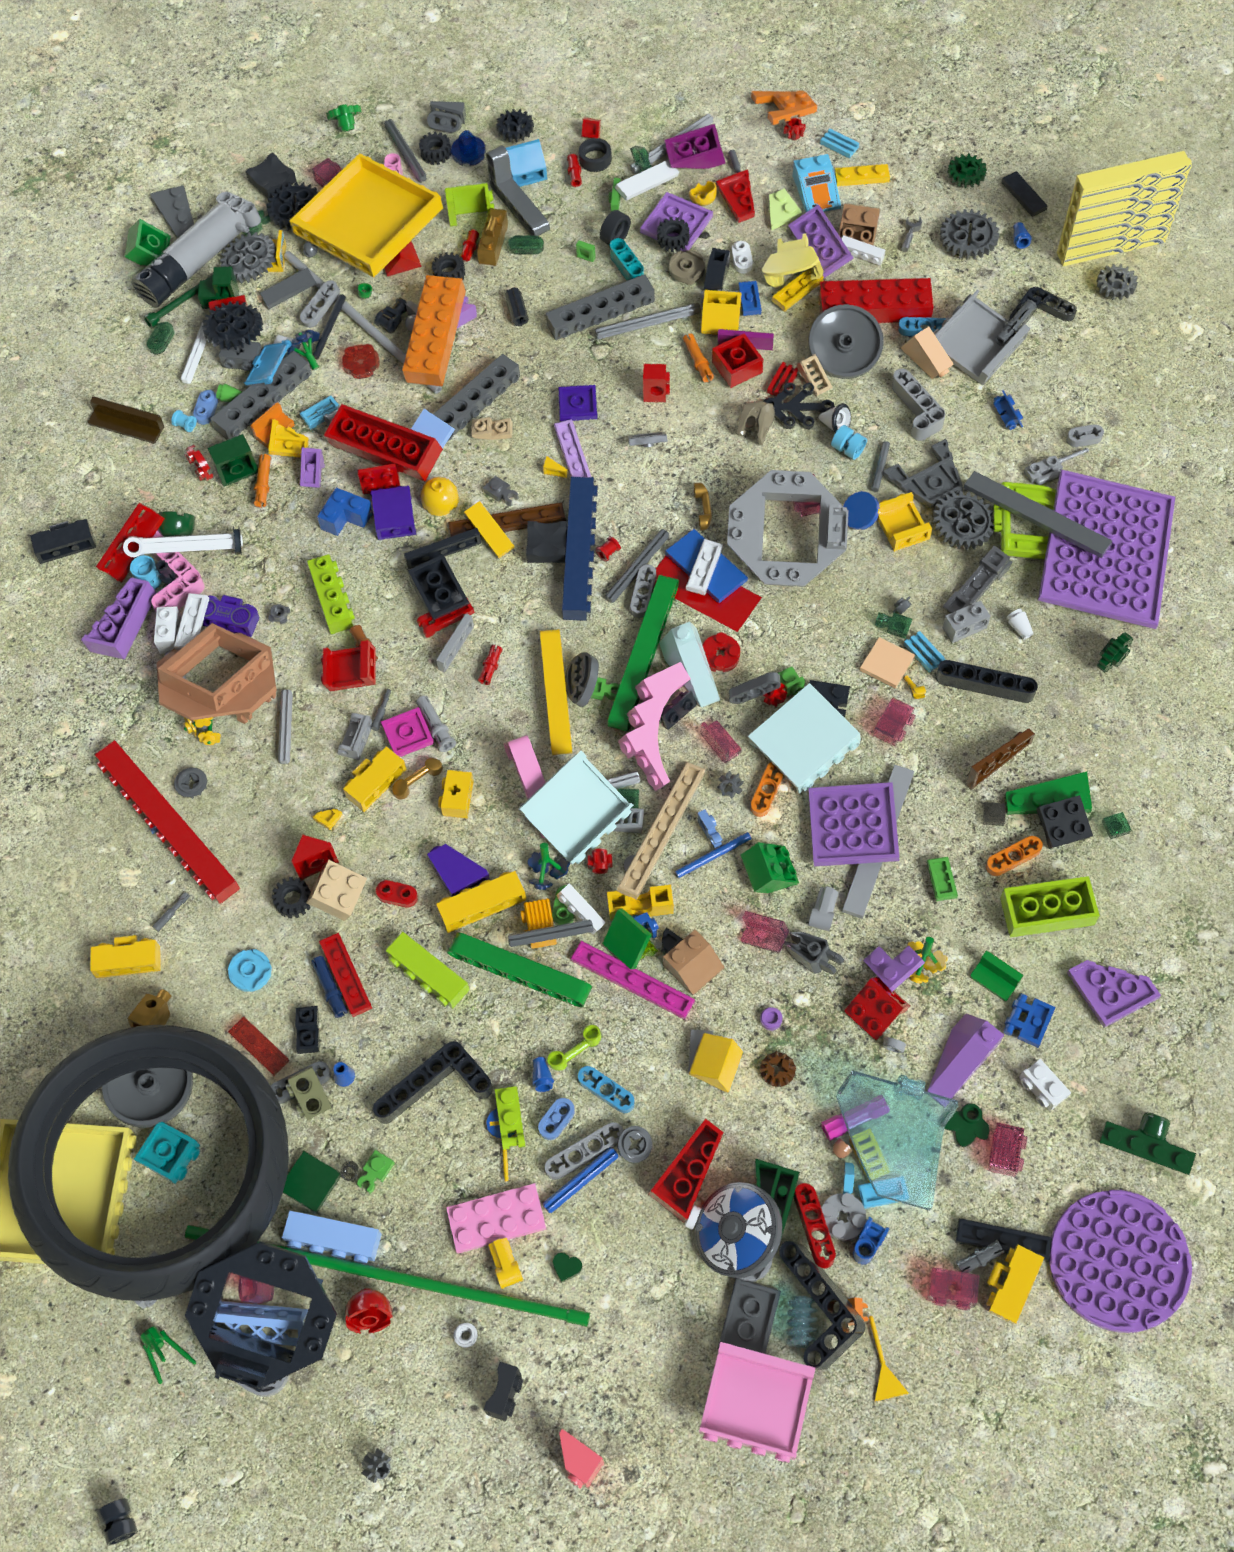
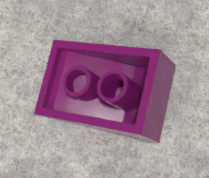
M715 123L665 139L671 168L710 169L726 164Z

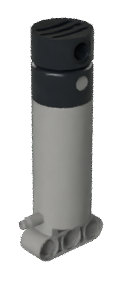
M230 192L220 193L216 198L218 204L212 207L150 262L147 267L131 279L137 294L150 306L159 307L241 232H249L248 227H255L261 222L254 203Z

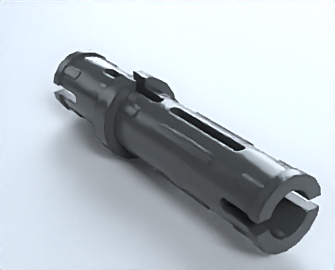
M1027 300L1010 322L1005 323L1003 330L995 338L997 344L1004 346L1011 336L1018 332V328L1035 310L1036 304L1034 301Z

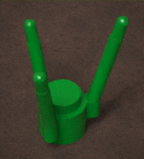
M154 1326L147 1329L140 1336L144 1343L142 1347L148 1356L158 1384H162L163 1381L152 1352H156L160 1360L165 1362L166 1358L160 1350L164 1346V1340L191 1364H196V1360L168 1337L164 1330L159 1331Z

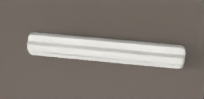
M203 322L181 375L183 383H191L207 342L202 329Z

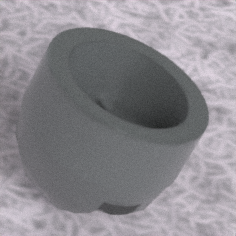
M305 242L303 247L305 256L309 258L315 256L318 247L310 242Z

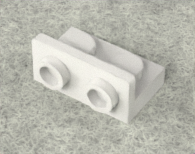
M1041 1059L1030 1068L1022 1071L1019 1077L1024 1088L1028 1091L1031 1090L1035 1094L1037 1102L1049 1111L1053 1110L1071 1094L1067 1087Z

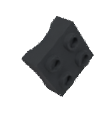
M273 152L262 163L245 171L248 181L267 198H272L271 193H276V188L281 190V185L288 187L289 182L291 185L297 182L294 170L284 165Z
M528 521L527 563H565L567 521L556 523Z
M1080 795L1043 805L1036 809L1049 849L1093 836Z
M500 1361L497 1368V1387L493 1395L486 1401L484 1411L488 1412V1416L506 1422L507 1417H512L516 1405L514 1396L516 1392L520 1393L524 1379H522V1374L518 1367Z

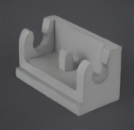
M357 713L351 714L349 727L342 744L338 747V755L360 760L371 732L372 720L370 716Z

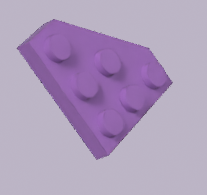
M1089 960L1080 963L1067 972L1103 1028L1161 997V994L1149 977L1126 973L1125 970L1110 966L1104 967Z

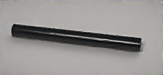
M343 294L339 295L315 348L313 356L316 360H319L346 300V296Z

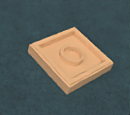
M879 637L860 667V671L896 689L914 660L915 654Z

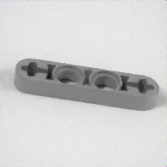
M609 1123L549 1158L545 1163L546 1175L552 1180H558L603 1154L607 1149L618 1145V1137L616 1139L613 1136L607 1138L606 1142L608 1144L604 1145L600 1135L603 1134L604 1138L610 1135L609 1130L613 1129V1131H619L617 1133L619 1137L623 1132V1128L618 1123ZM591 1140H598L601 1146L597 1151H591L588 1148V1143ZM573 1151L581 1154V1159L576 1163L570 1162L568 1159L569 1154ZM564 1157L565 1162L569 1167L565 1168V1165L563 1164L559 1167L558 1173H555L554 1171L550 1172L551 1165L555 1164L556 1166L562 1164L563 1162L561 1158Z

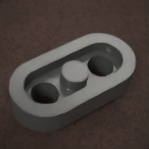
M432 111L427 117L428 125L433 129L457 132L462 127V120L456 114ZM436 117H439V123H436ZM453 120L456 121V125L454 127L452 126Z

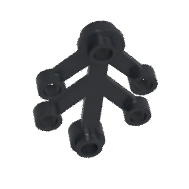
M791 382L786 383L784 390L775 398L770 397L763 400V402L773 404L775 417L784 424L786 429L794 428L795 418L803 424L805 429H812L814 426L813 417L805 416L801 411H819L821 414L835 407V404L828 399L821 403H800L807 396L813 394L814 385L812 383H805L803 390L788 403L781 402L787 396L795 393V385ZM782 411H789L794 417L786 416Z

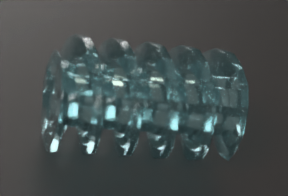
M793 1296V1299L788 1301V1306L794 1308L788 1310V1316L792 1317V1319L787 1320V1325L792 1328L786 1332L792 1338H788L786 1344L793 1348L807 1349L810 1346V1342L816 1341V1338L809 1334L816 1332V1328L810 1326V1323L817 1322V1319L812 1317L811 1313L817 1312L818 1309L811 1307V1304L816 1303L812 1297Z

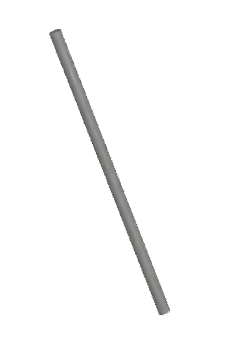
M290 251L284 254V258L299 272L307 268ZM309 269L317 283L315 286L320 289L325 282ZM345 301L342 310L404 365L406 354ZM427 385L436 394L442 390V386Z

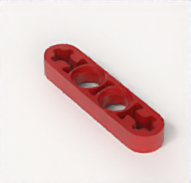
M808 1183L799 1184L794 1193V1201L813 1260L818 1267L829 1268L834 1263L836 1251L816 1190ZM801 1192H804L805 1195H809L807 1201L808 1204H806L805 1196L801 1195ZM813 1211L817 1214V1218L809 1219L805 1213ZM819 1231L824 1235V1238L817 1240L812 1236V1232ZM823 1246H824L823 1251H824L825 1256H829L828 1259H825L824 1256H821V1252H822V1248H821V1247H823Z

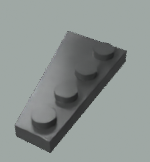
M184 185L150 193L151 199L155 202L158 210L162 213L165 221L178 239L194 224Z

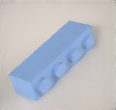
M289 1211L282 1238L288 1243L287 1246L291 1248L301 1249V1246L309 1247V1251L323 1254V1251L332 1252L331 1255L337 1258L345 1259V1256L354 1257V1261L367 1263L368 1260L375 1261L382 1234L378 1229Z

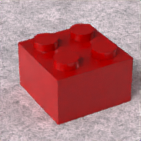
M745 333L712 348V363L730 388L763 373L764 359Z

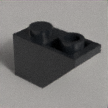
M712 248L708 260L704 290H723L730 266L729 250Z

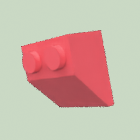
M562 1429L559 1434L565 1469L569 1475L567 1478L580 1489L583 1485L589 1488L604 1465V1460Z

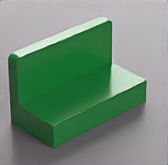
M986 950L979 964L971 973L970 978L1003 1001H1007L1020 984L1024 975Z

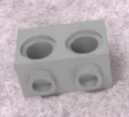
M980 600L946 615L942 628L950 641L954 643L987 629L991 616Z

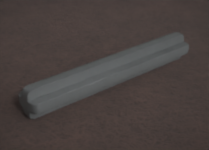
M589 919L509 934L508 942L510 947L590 933L593 932L594 928L592 920Z

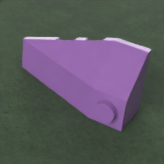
M966 1013L951 1030L927 1093L945 1107L1001 1043L1004 1034L987 1020Z

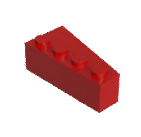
M706 1118L648 1194L683 1223L688 1220L724 1133Z

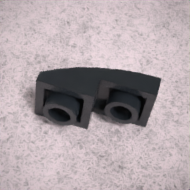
M318 1006L296 1008L297 1054L320 1052Z

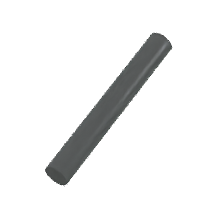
M887 441L882 443L871 488L873 492H878L890 447V443Z

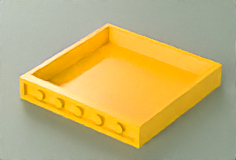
M359 153L290 220V224L294 234L374 278L443 209L441 197L437 192H433L425 186L412 181L410 178L400 175L397 171L391 170L370 157Z

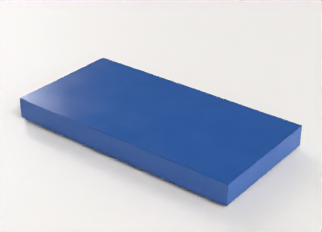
M693 529L665 551V555L690 577L705 538ZM721 553L706 592L720 603L747 582L748 577Z

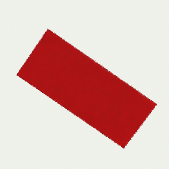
M665 555L656 568L655 584L659 575L679 579L678 590L675 596L676 600L736 632L740 630L762 599L761 596L740 586L718 603L707 592L705 595L686 590L689 576L668 556Z

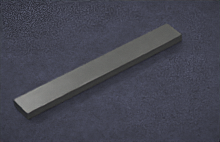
M976 471L972 473L964 484V489L1100 558L1103 557L1112 544L1111 539Z

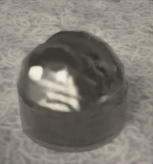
M345 1161L341 1166V1177L347 1181L355 1180L359 1174L357 1163ZM348 1167L352 1168V1173L348 1172Z

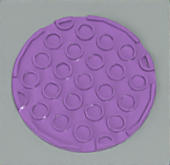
M1123 1190L1094 1192L1072 1204L1063 1213L1054 1227L1051 1235L1049 1259L1053 1281L1067 1305L1087 1322L1099 1328L1118 1333L1141 1332L1163 1323L1183 1303L1192 1277V1259L1186 1243L1187 1240L1179 1225L1173 1221L1161 1206L1152 1200Z

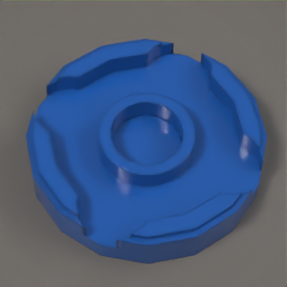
M856 492L849 496L843 505L848 510V526L854 530L869 528L875 523L879 515L878 508L880 509L878 500L869 492Z

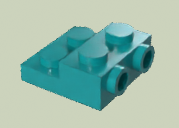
M160 1122L156 1124L134 1160L154 1171L157 1175L176 1184L178 1180L182 1181L187 1175L188 1169L186 1167L190 1161H195L198 1158L200 1144L186 1134Z

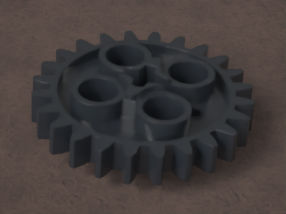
M289 182L288 187L281 185V190L276 188V193H271L272 198H268L266 210L270 221H273L275 226L279 225L280 229L286 227V231L292 228L290 220L295 216V209L297 214L320 192H317L316 187L312 188L311 184L305 186L304 182L301 185L295 182L294 185H291Z
M229 301L228 305L222 303L221 308L215 306V311L209 310L210 315H205L206 320L202 321L205 339L208 340V343H213V347L219 345L220 349L224 348V346H226L227 350L231 347L237 350V346L244 348L245 343L251 345L250 340L257 341L256 336H261L260 331H263L261 313L258 312L257 308L253 309L252 304L246 306V302L239 305V302L236 301L232 305V302Z

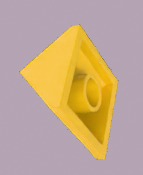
M704 1033L689 1075L728 1093L743 1051L731 1038Z

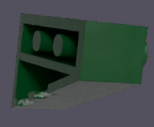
M755 1158V1186L766 1191L777 1204L782 1219L783 1236L800 1172Z

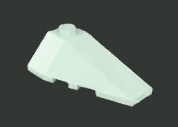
M687 622L671 629L659 642L667 664L671 667L679 662L682 663L691 678L684 686L688 691H692L695 700L701 707L720 701L697 628L691 622Z

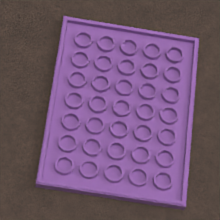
M1061 469L1053 511L1111 539L1112 544L1103 557L1100 558L1049 532L1038 601L1156 629L1159 623L1175 497Z

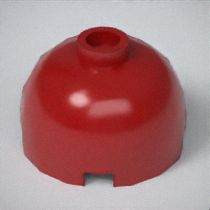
M363 1289L353 1295L346 1305V1327L355 1333L361 1334V1330L369 1329L368 1334L381 1331L391 1324L390 1319H393L390 1301L383 1293L377 1290Z

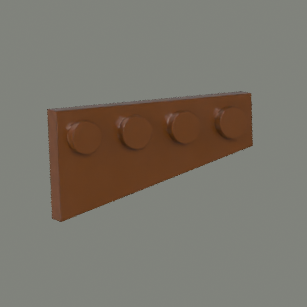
M1030 728L1024 732L1020 731L1012 740L971 766L967 774L966 786L973 790L1030 745L1035 733Z

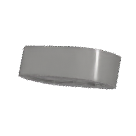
M1096 424L1073 428L1068 433L1067 443L1071 447H1082L1100 443L1104 430Z

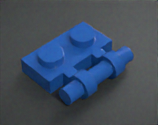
M1020 993L1017 1000H1014L1012 1004L1013 1010L1010 1017H1007L1004 1024L1006 1026L1003 1033L1011 1036L1014 1029L1020 1031L1019 1040L1039 1048L1056 1007L1036 998L1032 1005L1025 1003L1028 997ZM1021 1012L1028 1014L1025 1022L1018 1020Z

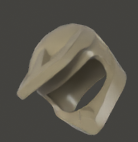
M763 401L747 402L741 413L736 434L743 436L746 431L755 426L759 445L763 446L768 430L774 421L775 411L773 404Z

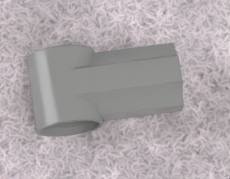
M827 886L820 888L816 906L812 909L808 926L830 931L838 891Z

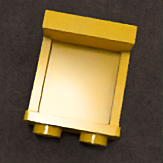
M912 492L900 494L896 498L883 500L879 503L880 509L878 508L879 515L877 520L894 551L929 540L932 527L929 522H923L913 503L914 495Z

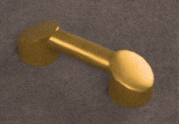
M698 482L694 483L695 498H702L704 515H698L699 528L702 531L709 528L712 512L708 490L703 483Z
M428 758L425 761V765L409 777L397 780L392 788L395 798L400 800L407 798L410 793L409 786L427 773L432 776L439 775L443 770L441 761L437 758Z

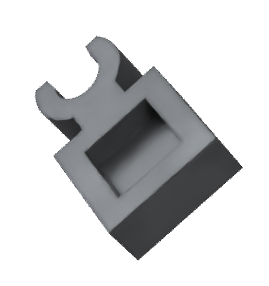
M496 475L483 488L484 493L498 502L504 499L505 504L508 506H512V500L509 498L519 499L518 493L515 490H510V485Z

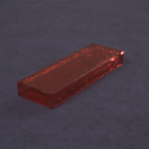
M244 1016L228 1031L273 1076L290 1061Z

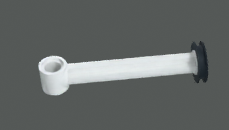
M233 526V533L156 538L132 536L125 540L123 549L130 557L153 553L234 549L236 556V553L239 552L242 555L241 546H243L239 526L238 529H234ZM132 541L139 544V549L136 552H131L127 547Z

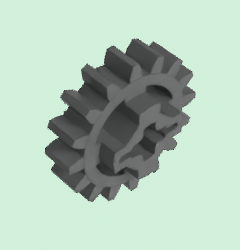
M1112 264L1110 268L1106 265L1105 269H1101L1098 274L1097 288H1101L1100 293H1106V298L1112 296V300L1115 297L1122 300L1123 296L1129 298L1130 294H1134L1137 287L1138 276H1133L1134 270L1128 271L1129 266L1122 268V264L1119 267Z

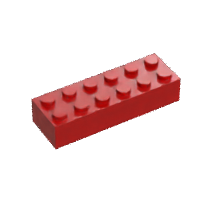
M931 278L820 281V314L837 305H854L868 311L878 323H897L904 317L932 318L934 304Z
M341 404L324 434L327 441L335 448L380 465L396 464L398 472L422 481L427 480L443 450L438 441L433 437Z

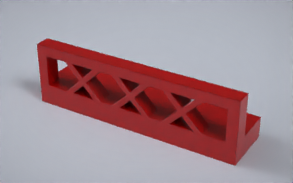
M139 502L96 567L122 583L130 571L131 562L136 558L130 557L124 552L125 540L132 536L152 538L161 526L164 517L154 509ZM142 510H145V512L142 514V516L139 517V515H140V513L142 512ZM132 541L127 547L131 552H136L139 549V544ZM109 560H111V562L109 563V565H108L107 567H105V565L107 564V562H108Z

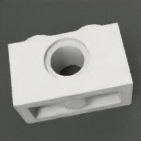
M157 607L154 643L160 654L174 649L182 619L177 607Z

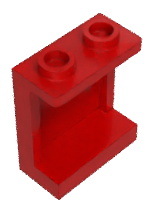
M368 640L360 641V647L336 651H331L328 647L323 648V655H321V663L323 665L321 682L328 690L338 691L376 685V648Z

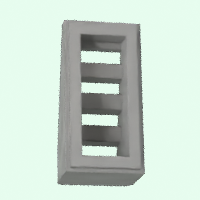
M631 808L632 812L627 816L628 823L624 824V820L620 818V823L615 824L617 827L613 831L642 834L644 809ZM633 818H636V823H632Z

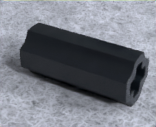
M515 287L506 290L505 297L513 323H515V326L527 324L529 317L521 291Z

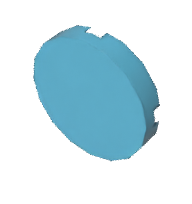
M256 949L243 950L231 959L228 965V976L231 983L237 989L244 992H253L267 984L271 977L272 967L268 957L263 952Z

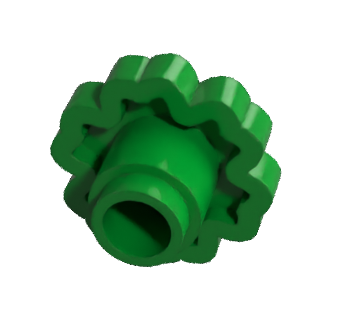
M339 105L337 108L326 112L327 120H337L341 132L351 131L355 129L354 116L362 113L360 105Z

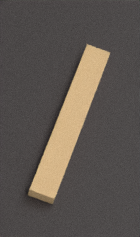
M686 762L622 878L617 892L637 900L700 784L706 769Z

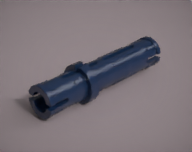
M315 957L314 960H311V964L324 990V998L326 1002H329L334 1017L341 1018L348 1013L341 998L342 993L337 989L324 957Z

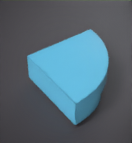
M845 1162L843 1194L853 1193L855 1176L853 1163Z

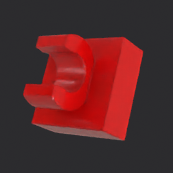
M584 117L581 137L600 138L601 119Z

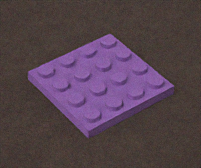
M893 782L809 788L814 867L900 861Z

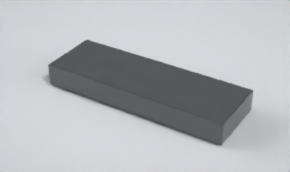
M307 267L262 291L260 294L268 309H271L317 283Z

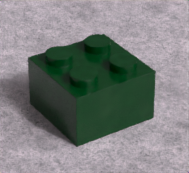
M244 434L234 436L229 440L208 448L223 487L258 474L257 465Z

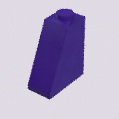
M447 844L436 846L427 854L431 866L450 897L458 895L464 889L475 888L485 880H490L489 873L485 868Z

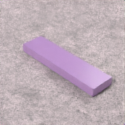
M572 419L554 423V429L570 477H591Z

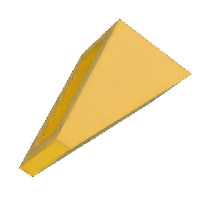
M546 456L543 466L544 474L567 478V469Z

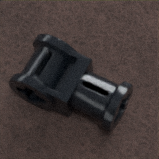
M400 297L396 299V303L392 307L387 305L377 313L374 320L375 325L382 326L387 332L393 333L402 322V314L407 312V302Z

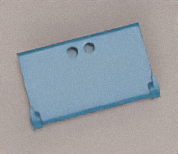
M282 340V343L265 345L260 355L255 357L252 363L254 366L245 381V385L271 384L273 376L288 348L291 347L292 342L290 340Z

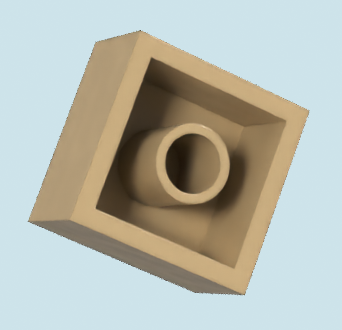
M328 860L323 865L306 903L346 921L354 910L367 878Z

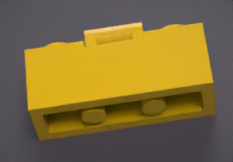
M387 746L374 755L372 762L365 758L351 772L355 778L350 779L343 788L346 798L365 812L407 770L404 760Z
M137 935L114 937V946L109 943H100L98 946L91 947L90 971L96 978L161 971V949L157 941L151 938H144L138 941Z
M1017 1245L1015 1249L1010 1248L1005 1258L1008 1265L1005 1266L996 1262L987 1281L988 1285L997 1289L996 1293H990L986 1305L990 1306L988 1312L1012 1324H1016L1044 1257L1020 1245ZM1002 1271H1004L1007 1275L1001 1285L998 1283Z

